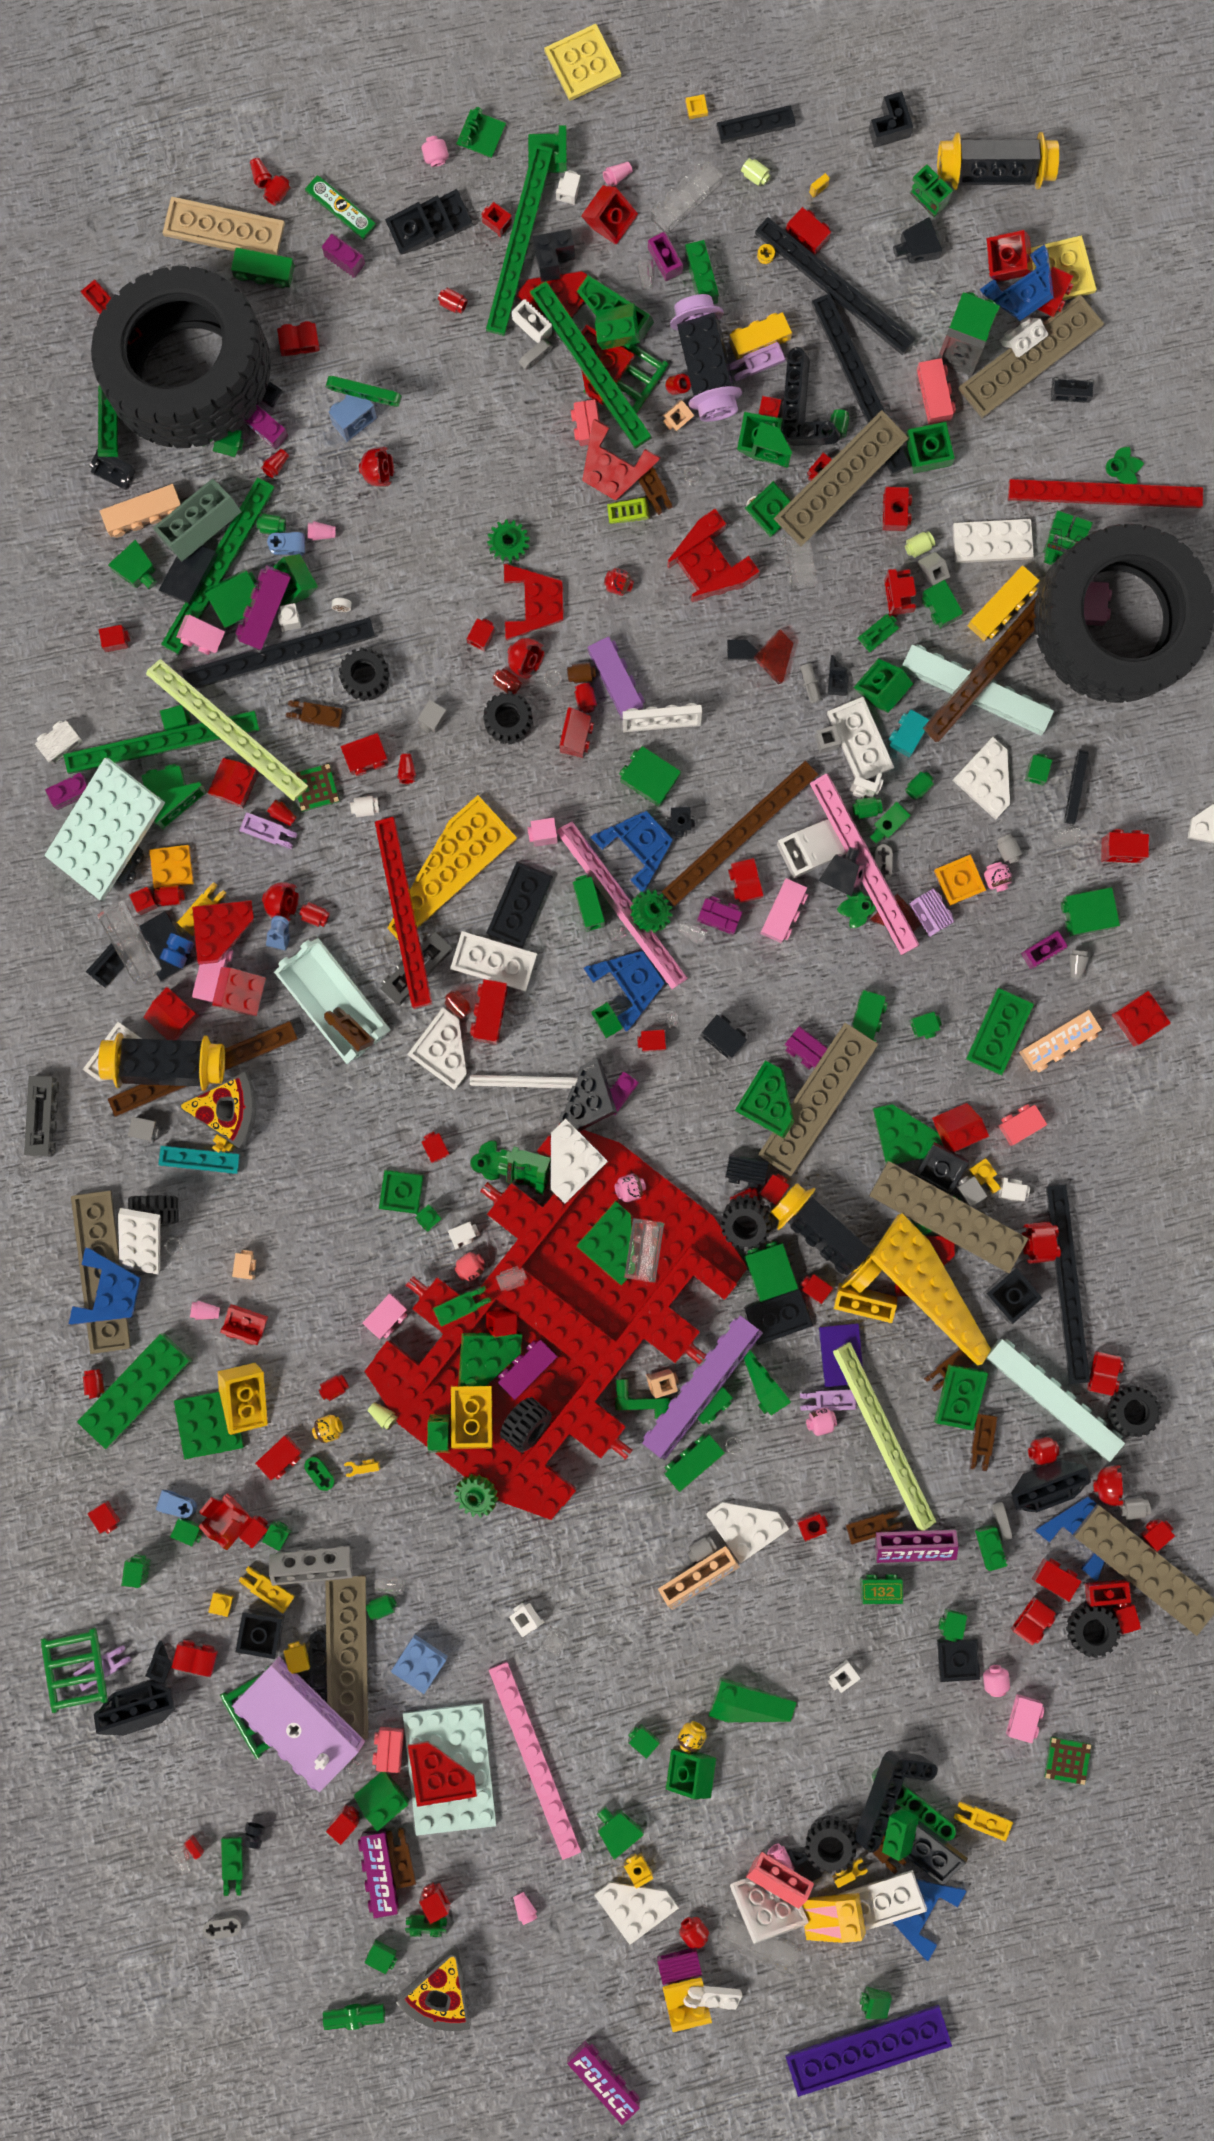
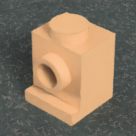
M679 400L663 415L665 418L663 423L669 430L673 428L677 431L694 414L682 400ZM674 413L679 414L678 420L673 419Z
M241 1250V1253H235L232 1277L255 1279V1275H251L252 1271H255L256 1268L253 1251Z
M670 1369L646 1374L650 1393L655 1399L678 1392L676 1384H679L678 1377Z

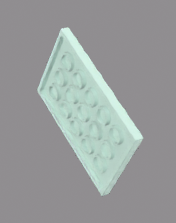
M104 758L44 856L97 899L104 901L165 802L112 760Z
M483 1703L403 1712L416 1836L496 1826ZM429 1741L474 1774L477 1797L417 1807L408 1744Z

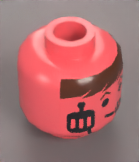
M468 1252L456 1261L455 1271L461 1280L470 1282L484 1273L483 1265L485 1261L480 1254L475 1255L472 1252Z

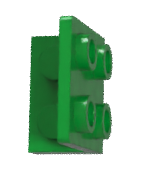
M559 125V133L528 135V167L534 144L553 148L548 173H565L567 171L566 125Z

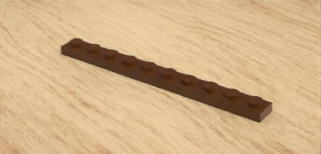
M1038 595L923 727L934 742H939L1035 630L1034 618H1036V615H1034V606Z
M804 761L662 890L661 893L675 907L819 774Z
M289 1021L225 1048V1071L297 1041L298 1038L292 1023ZM141 1084L108 1098V1102L114 1116L118 1117L189 1086Z

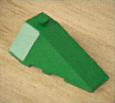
M587 275L577 290L595 316L598 310L633 304L589 275ZM635 305L641 341L654 324V320L650 314ZM635 344L625 345V347L630 349Z
M749 1350L743 1360L757 1399L760 1401L758 1406L764 1414L768 1412L772 1416L790 1404L791 1401L770 1377L762 1364L759 1363L751 1350Z
M720 1677L708 1716L727 1723L791 1722L797 1702Z

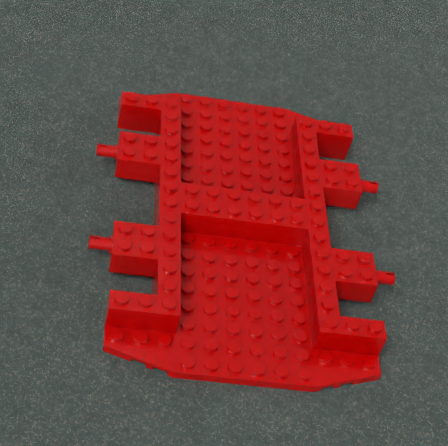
M582 1130L579 1133L608 1162L566 1203L554 1193L544 1207H541L512 1183L502 1193L489 1182L484 1186L490 1192L484 1187L480 1190L481 1193L494 1202V1206L487 1215L518 1239L481 1285V1287L485 1286L486 1290L479 1295L473 1296L475 1304L489 1297L491 1302L441 1327L433 1308L460 1296V1294L439 1277L430 1286L426 1287L415 1276H412L410 1281L416 1286L409 1281L405 1285L419 1296V1301L412 1310L443 1333V1335L421 1363H418L391 1340H387L364 1371L388 1409L395 1412L394 1415L398 1417L395 1420L402 1428L427 1447L428 1419L430 1414H450V1453L435 1454L464 1477L468 1478L473 1474V1476L480 1475L487 1478L494 1484V1488L498 1492L496 1494L498 1501L549 1520L554 1518L561 1507H564L576 1492L575 1486L546 1464L569 1434L600 1459L608 1449H613L625 1460L628 1454L623 1450L629 1454L633 1451L632 1448L619 1439V1435L626 1425L595 1402V1400L642 1340L648 1341L674 1363L685 1353L699 1365L703 1360L697 1354L705 1359L707 1354L693 1344V1340L700 1331L669 1308L688 1281L694 1276L725 1300L748 1269L734 1246H732V1243L726 1241V1236L722 1234V1228L712 1214L623 1144L587 1130ZM551 1135L546 1138L536 1151L539 1155L551 1158ZM636 1174L640 1179L644 1180L646 1190H643V1196L640 1199L624 1202L617 1197L615 1184H617L620 1177ZM615 1201L631 1214L634 1272L622 1285L577 1247L579 1242ZM508 1308L518 1317L516 1332H521L522 1334L521 1354L524 1356L529 1351L527 1347L534 1340L538 1342L541 1339L557 1355V1358L516 1399L498 1383L501 1380L498 1377L503 1372L501 1371L486 1385L492 1386L493 1448L452 1449L451 1387H458L462 1333H488L486 1331V1312ZM513 1361L506 1367L509 1371L515 1366ZM532 1397L548 1409L552 1417L547 1430L538 1442L527 1451L521 1453L501 1438L500 1432L505 1419L514 1407L526 1398Z

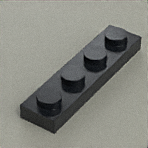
M788 105L717 122L716 127L720 143L723 144L795 127L796 122L792 107Z

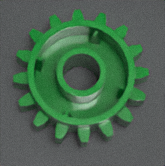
M506 519L504 525L497 522L498 528L492 526L493 534L488 533L490 540L487 541V545L491 547L489 549L490 554L495 553L494 559L500 558L502 563L505 560L509 561L510 564L515 559L520 561V556H526L524 550H529V545L526 543L530 542V539L525 537L528 534L527 529L522 531L523 525L519 524L516 526L515 520L508 524ZM506 539L513 540V543L510 545H506L503 542Z
M647 889L632 899L633 904L630 906L632 913L630 916L633 917V922L639 926V929H644L647 933L651 930L653 933H656L658 930H663L671 922L669 918L673 914L669 910L672 909V906H667L666 903L669 900H663L662 893L658 896L656 890L650 892Z
M471 1474L468 1478L465 1476L457 1484V1489L454 1492L457 1496L455 1502L461 1503L459 1509L464 1507L465 1514L471 1512L472 1517L478 1514L482 1518L484 1514L488 1516L496 1507V1502L498 1501L496 1494L498 1492L495 1490L494 1484L487 1478Z

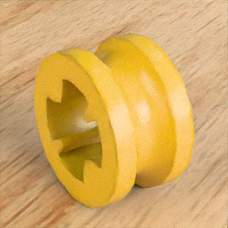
M763 244L758 249L757 258L762 264H770L774 259L775 250L770 244ZM765 250L769 254L768 258H765V255H763Z

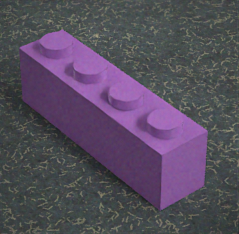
M608 636L588 646V653L623 720V711L631 708L643 710V703L645 701L640 692L637 693L634 688L636 683L633 676H628L625 670L628 668L623 658L620 659L617 654L619 649L614 640L611 641Z

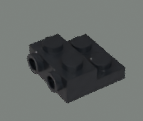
M934 1142L918 1166L915 1176L950 1195L969 1164V1160Z

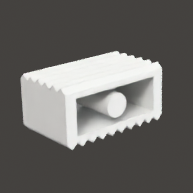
M523 299L512 311V320L535 342L539 343L541 340L548 339L552 335V323L543 318V315H540V312L538 313L535 307L529 305L526 299Z
M66 720L64 722H57L52 727L53 730L51 732L41 734L37 738L38 742L35 743L36 747L51 765H54L63 758V754L70 753V751L83 743L82 739Z

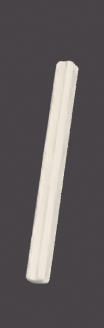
M470 1075V1085L572 1088V1085L575 1086L578 1078Z

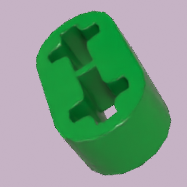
M312 1456L305 1461L304 1469L316 1486L322 1491L330 1490L335 1484V1478L323 1461L316 1456ZM311 1460L312 1462H318L317 1469L320 1471L319 1473L315 1469H309ZM320 1474H322L324 1478H330L329 1487L327 1485H321V1482L323 1480L319 1476Z

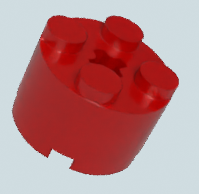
M1051 1222L1024 1224L1023 1228H1026V1232H1022V1235L1027 1237L1028 1240L1023 1248L1024 1255L1028 1254L1030 1258L1026 1259L1028 1263L1054 1261L1056 1257H1060L1061 1251L1059 1245H1057L1056 1238L1059 1235V1231L1056 1225L1053 1226Z

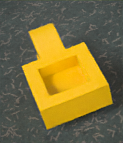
M216 1134L212 1140L216 1143L212 1149L218 1153L221 1151L225 1153L226 1150L232 1152L235 1148L234 1144L219 1134Z
M986 1158L969 1169L980 1186L986 1183L993 1194L1001 1189L993 1179L997 1173Z
M367 1459L362 1461L363 1464L356 1465L354 1462L348 1461L344 1463V1466H352L353 1471L347 1473L346 1477L379 1471L381 1469L380 1462H374V1459Z
M862 1858L855 1859L852 1868L848 1867L846 1870L841 1868V1873L836 1874L835 1872V1875L832 1877L837 1888L855 1880V1877L868 1872L866 1867L863 1869L857 1868L858 1864L863 1862Z

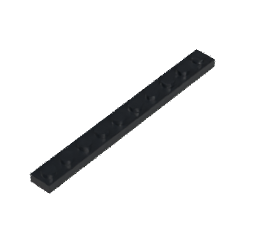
M769 217L757 228L755 234L766 244L773 246L777 253L827 294L830 293L834 300L902 356L915 342V337Z
M830 293L812 300L811 304L868 424L881 410L884 413L885 411ZM902 447L886 461L891 475H895L910 467Z
M369 617L267 646L261 650H253L183 670L182 673L184 680L197 689L376 638Z
M1067 1184L1045 1186L1049 1220L1053 1226L1056 1225L1059 1231V1235L1056 1238L1061 1255L1056 1257L1054 1262L1069 1384L1090 1382Z

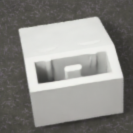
M829 819L797 831L777 842V846L793 879L831 862L836 854H847Z

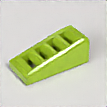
M645 497L607 504L609 524L650 519L648 501ZM640 505L642 506V513H641V514H639V507H638V506H640ZM631 506L634 507V515H631ZM623 507L626 508V516H625V517H623V509H622ZM614 508H618L619 518L615 517Z

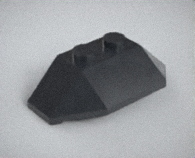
M1058 1460L1022 1474L1011 1492L1016 1510L1037 1513L1074 1499L1086 1485L1091 1483L1088 1467L1085 1464Z
M148 1681L112 1693L108 1698V1702L103 1703L101 1708L93 1714L96 1733L99 1735L124 1736L161 1724L175 1710L172 1690L153 1681Z

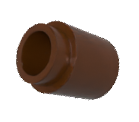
M590 662L572 664V666L567 667L569 682H574V684L593 682V678L596 677L595 665L591 666Z

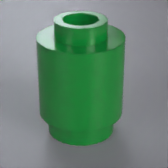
M836 409L831 414L830 421L839 429L841 434L839 440H842V438L847 436L850 417L847 411ZM833 430L828 431L827 434L830 435Z
M263 513L257 519V529H260V533L263 534L285 533L286 519H283L281 516Z
M920 771L907 784L905 792L916 801L933 787L934 783L932 781L934 778L925 771L923 773Z
M875 797L856 799L855 804L852 805L854 816L857 815L858 819L875 817L878 814H882L883 811L881 799Z
M389 1594L376 1598L366 1605L371 1620H379L393 1614L397 1607L395 1598L393 1596L390 1597Z

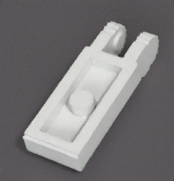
M691 1986L688 1990L689 1995L685 1996L683 2001L690 2008L704 2006L736 2010L742 1998V1992L740 1989Z

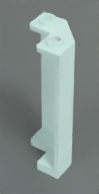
M319 938L313 941L307 940L300 946L301 950L290 959L288 957L282 959L274 973L344 1062L349 1064L364 1054L368 1048L358 1052L333 1025H329L326 1022L324 1013L327 1011L333 1012L337 1007L342 1008L374 1039L373 1044L378 1043L391 1029Z

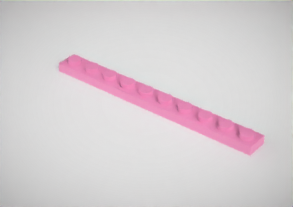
M824 774L811 782L810 785L846 853L850 846L861 851L857 861L865 865L862 883L900 954L904 955L920 946L829 774Z
M570 822L560 827L556 831L588 876L592 877L593 883L671 989L686 981L688 978L652 930L647 933L646 930L639 929L636 923L634 924L633 917L630 916L632 913L630 906L633 903L574 823Z
M508 1661L489 1669V1673L562 1860L581 1853V1848Z

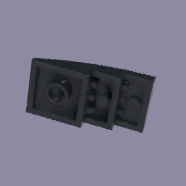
M458 189L442 197L437 195L422 204L417 202L385 219L401 255L432 245L474 226Z

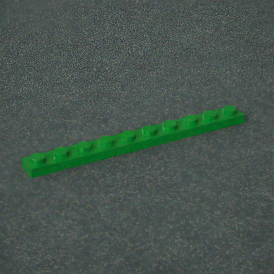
M534 144L486 332L502 336L506 334L552 159L553 148Z
M545 281L531 290L530 295L547 320H549V323H552L553 329L633 447L636 449L652 439L650 433L548 283Z
M257 477L239 508L241 513L232 520L215 551L219 555L192 605L187 603L183 605L161 643L164 648L180 655L185 645L180 643L181 639L176 636L185 615L201 619L210 603L204 591L217 585L224 579L258 517L275 490L273 485Z
M255 711L229 716L247 734L260 731ZM198 723L66 753L63 756L67 773L74 774L99 768L104 758H109L115 764L222 739L205 724Z

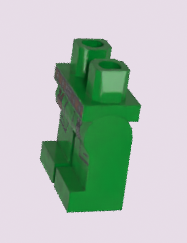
M926 164L913 176L912 181L914 184L910 194L931 216L935 217L948 205L953 190L941 178L938 180L939 176Z
M1057 510L1043 553H1045L1044 563L1052 565L1056 557L1059 558L1077 542L1085 538L1093 522L1076 517L1072 523L1073 515ZM1071 523H1072V526H1071L1069 535L1067 536L1068 531H1069V528H1070V525H1071Z
M515 1146L512 1151L501 1149L498 1156V1162L500 1163L497 1173L505 1175L506 1182L508 1183L513 1181L518 1185L526 1184L535 1187V1193L543 1195L550 1178L551 1158L519 1150Z

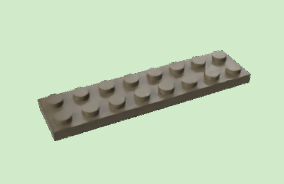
M1081 294L1064 306L1061 312H1056L1054 317L1051 316L1043 322L1048 332L1046 338L1020 357H1016L1012 348H1009L959 386L958 390L982 419L1104 326L1102 320Z
M881 410L774 520L802 547L909 438Z
M844 1023L791 1103L794 1123L786 1137L783 1139L772 1133L758 1155L789 1176H792L878 1046V1043L847 1023Z
M887 1161L869 1194L871 1198L900 1214L903 1213L907 1218L1006 1273L1011 1272L1028 1240L1027 1237L890 1161Z
M112 1191L71 1196L84 1307L93 1310L101 1269L82 1265L85 1247L91 1248L115 1264L120 1265ZM128 1318L87 1323L90 1354L131 1348Z
M1097 1504L1072 1535L1194 1635L1198 1636L1214 1615L1213 1597L1100 1505Z
M366 1575L352 1576V1578L325 1580L327 1704L363 1739H369Z

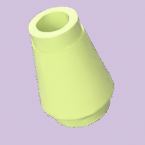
M376 1402L372 1403L368 1408V1412L382 1429L386 1428L389 1430L395 1424V1419L398 1418L394 1415L395 1412Z

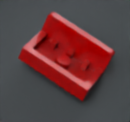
M230 1304L220 1333L225 1334L229 1338L240 1339L250 1345H258L263 1337L268 1316Z

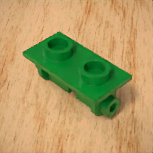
M886 614L857 639L870 653L899 629L896 624L897 621L893 616L890 617Z
M410 1915V1917H406V1925H410V1928H405V1931L410 1933L409 1936L421 1937L422 1934H430V1937H442V1934H447L446 1929H443V1926H447V1918H441L430 1924L429 1921L424 1923L425 1915Z

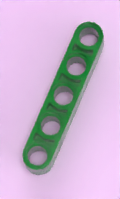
M879 1768L875 1769L872 1773L873 1782ZM903 1783L901 1787L903 1788L902 1794L898 1796L896 1803L904 1810L918 1816V1821H921L945 1841L952 1840L956 1835V1830L951 1821ZM912 1800L918 1801L916 1808H909V1803ZM927 1813H934V1818L931 1821L925 1820ZM943 1826H950V1831L948 1833H941V1828Z

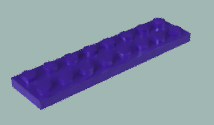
M936 2005L786 2054L785 2057L797 2095L800 2097L952 2047L940 2006Z

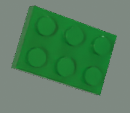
M949 1364L934 1422L973 1431L988 1373Z

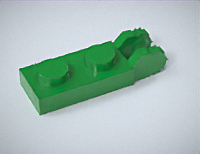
M485 1286L472 1292L469 1291L433 1308L441 1327L491 1302L489 1297L475 1304L472 1297L483 1293L486 1290Z
M222 1837L221 1839L224 1896H229L230 1893L229 1880H236V1895L242 1896V1837Z

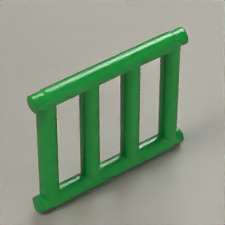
M636 345L630 349L623 346L657 368L652 378L632 365H629L626 371L647 384L641 394L620 380L616 384L621 391L636 400L632 408L637 414L666 371L669 363L659 361Z
M92 1628L86 1633L48 1640V1638L41 1639L52 1713H56L62 1708L100 1701V1703L108 1702L96 1628ZM88 1640L91 1642L92 1652L56 1660L51 1659L50 1648ZM94 1661V1673L56 1681L54 1679L53 1668ZM97 1680L98 1693L58 1701L56 1689Z
M261 1674L229 1693L220 1694L222 1702L256 1759H259L262 1756L261 1753L271 1747L265 1742L257 1746L252 1737L257 1732H254L250 1727L247 1729L242 1718L235 1713L232 1707V1700L242 1695Z

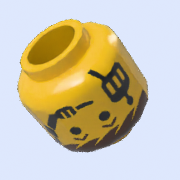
M327 1415L316 1419L312 1428L314 1438L319 1439L321 1443L337 1440L343 1432V1424L340 1418H336L334 1415Z
M696 1721L685 1723L677 1736L680 1748L687 1753L691 1751L698 1752L707 1738L704 1726Z

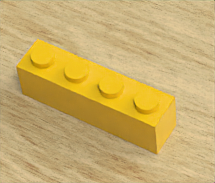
M1022 565L972 618L967 626L983 641L988 637L992 639L999 632L998 626L1001 623L1005 625L1012 618L1011 612L1014 609L1018 611L1025 604L1023 601L1027 595L1031 597L1038 590L1036 586L1040 580Z

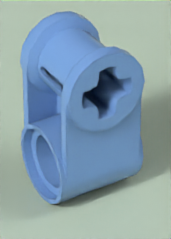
M272 533L267 539L269 550L274 555H305L304 533ZM275 541H279L278 547H274Z
M274 916L271 921V929L267 932L266 946L286 951L290 939L289 921L282 916Z
M161 1490L156 1510L180 1518H187L196 1512L197 1504L191 1498L179 1495L173 1491ZM185 1504H187V1508L190 1509L187 1512H185V1508L182 1507Z

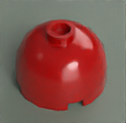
M387 447L371 448L364 453L359 463L360 474L372 486L387 487L392 483V481L389 482V478L394 475V464L391 454H387L385 451L388 450Z
M522 638L512 644L508 649V665L510 669L525 679L532 677L530 673L533 669L537 672L543 661L544 651L541 650V647H544L543 644L530 638Z
M287 882L275 883L263 894L262 902L264 909L271 918L282 916L288 921L291 920L288 917L290 914H295L299 900V893L295 892L294 889L297 888L296 885Z
M1121 1465L1106 1466L1098 1473L1097 1480H1093L1094 1492H1098L1099 1498L1103 1503L1123 1506V1500L1119 1501V1498H1122L1123 1495L1122 1472L1117 1471L1121 1470Z

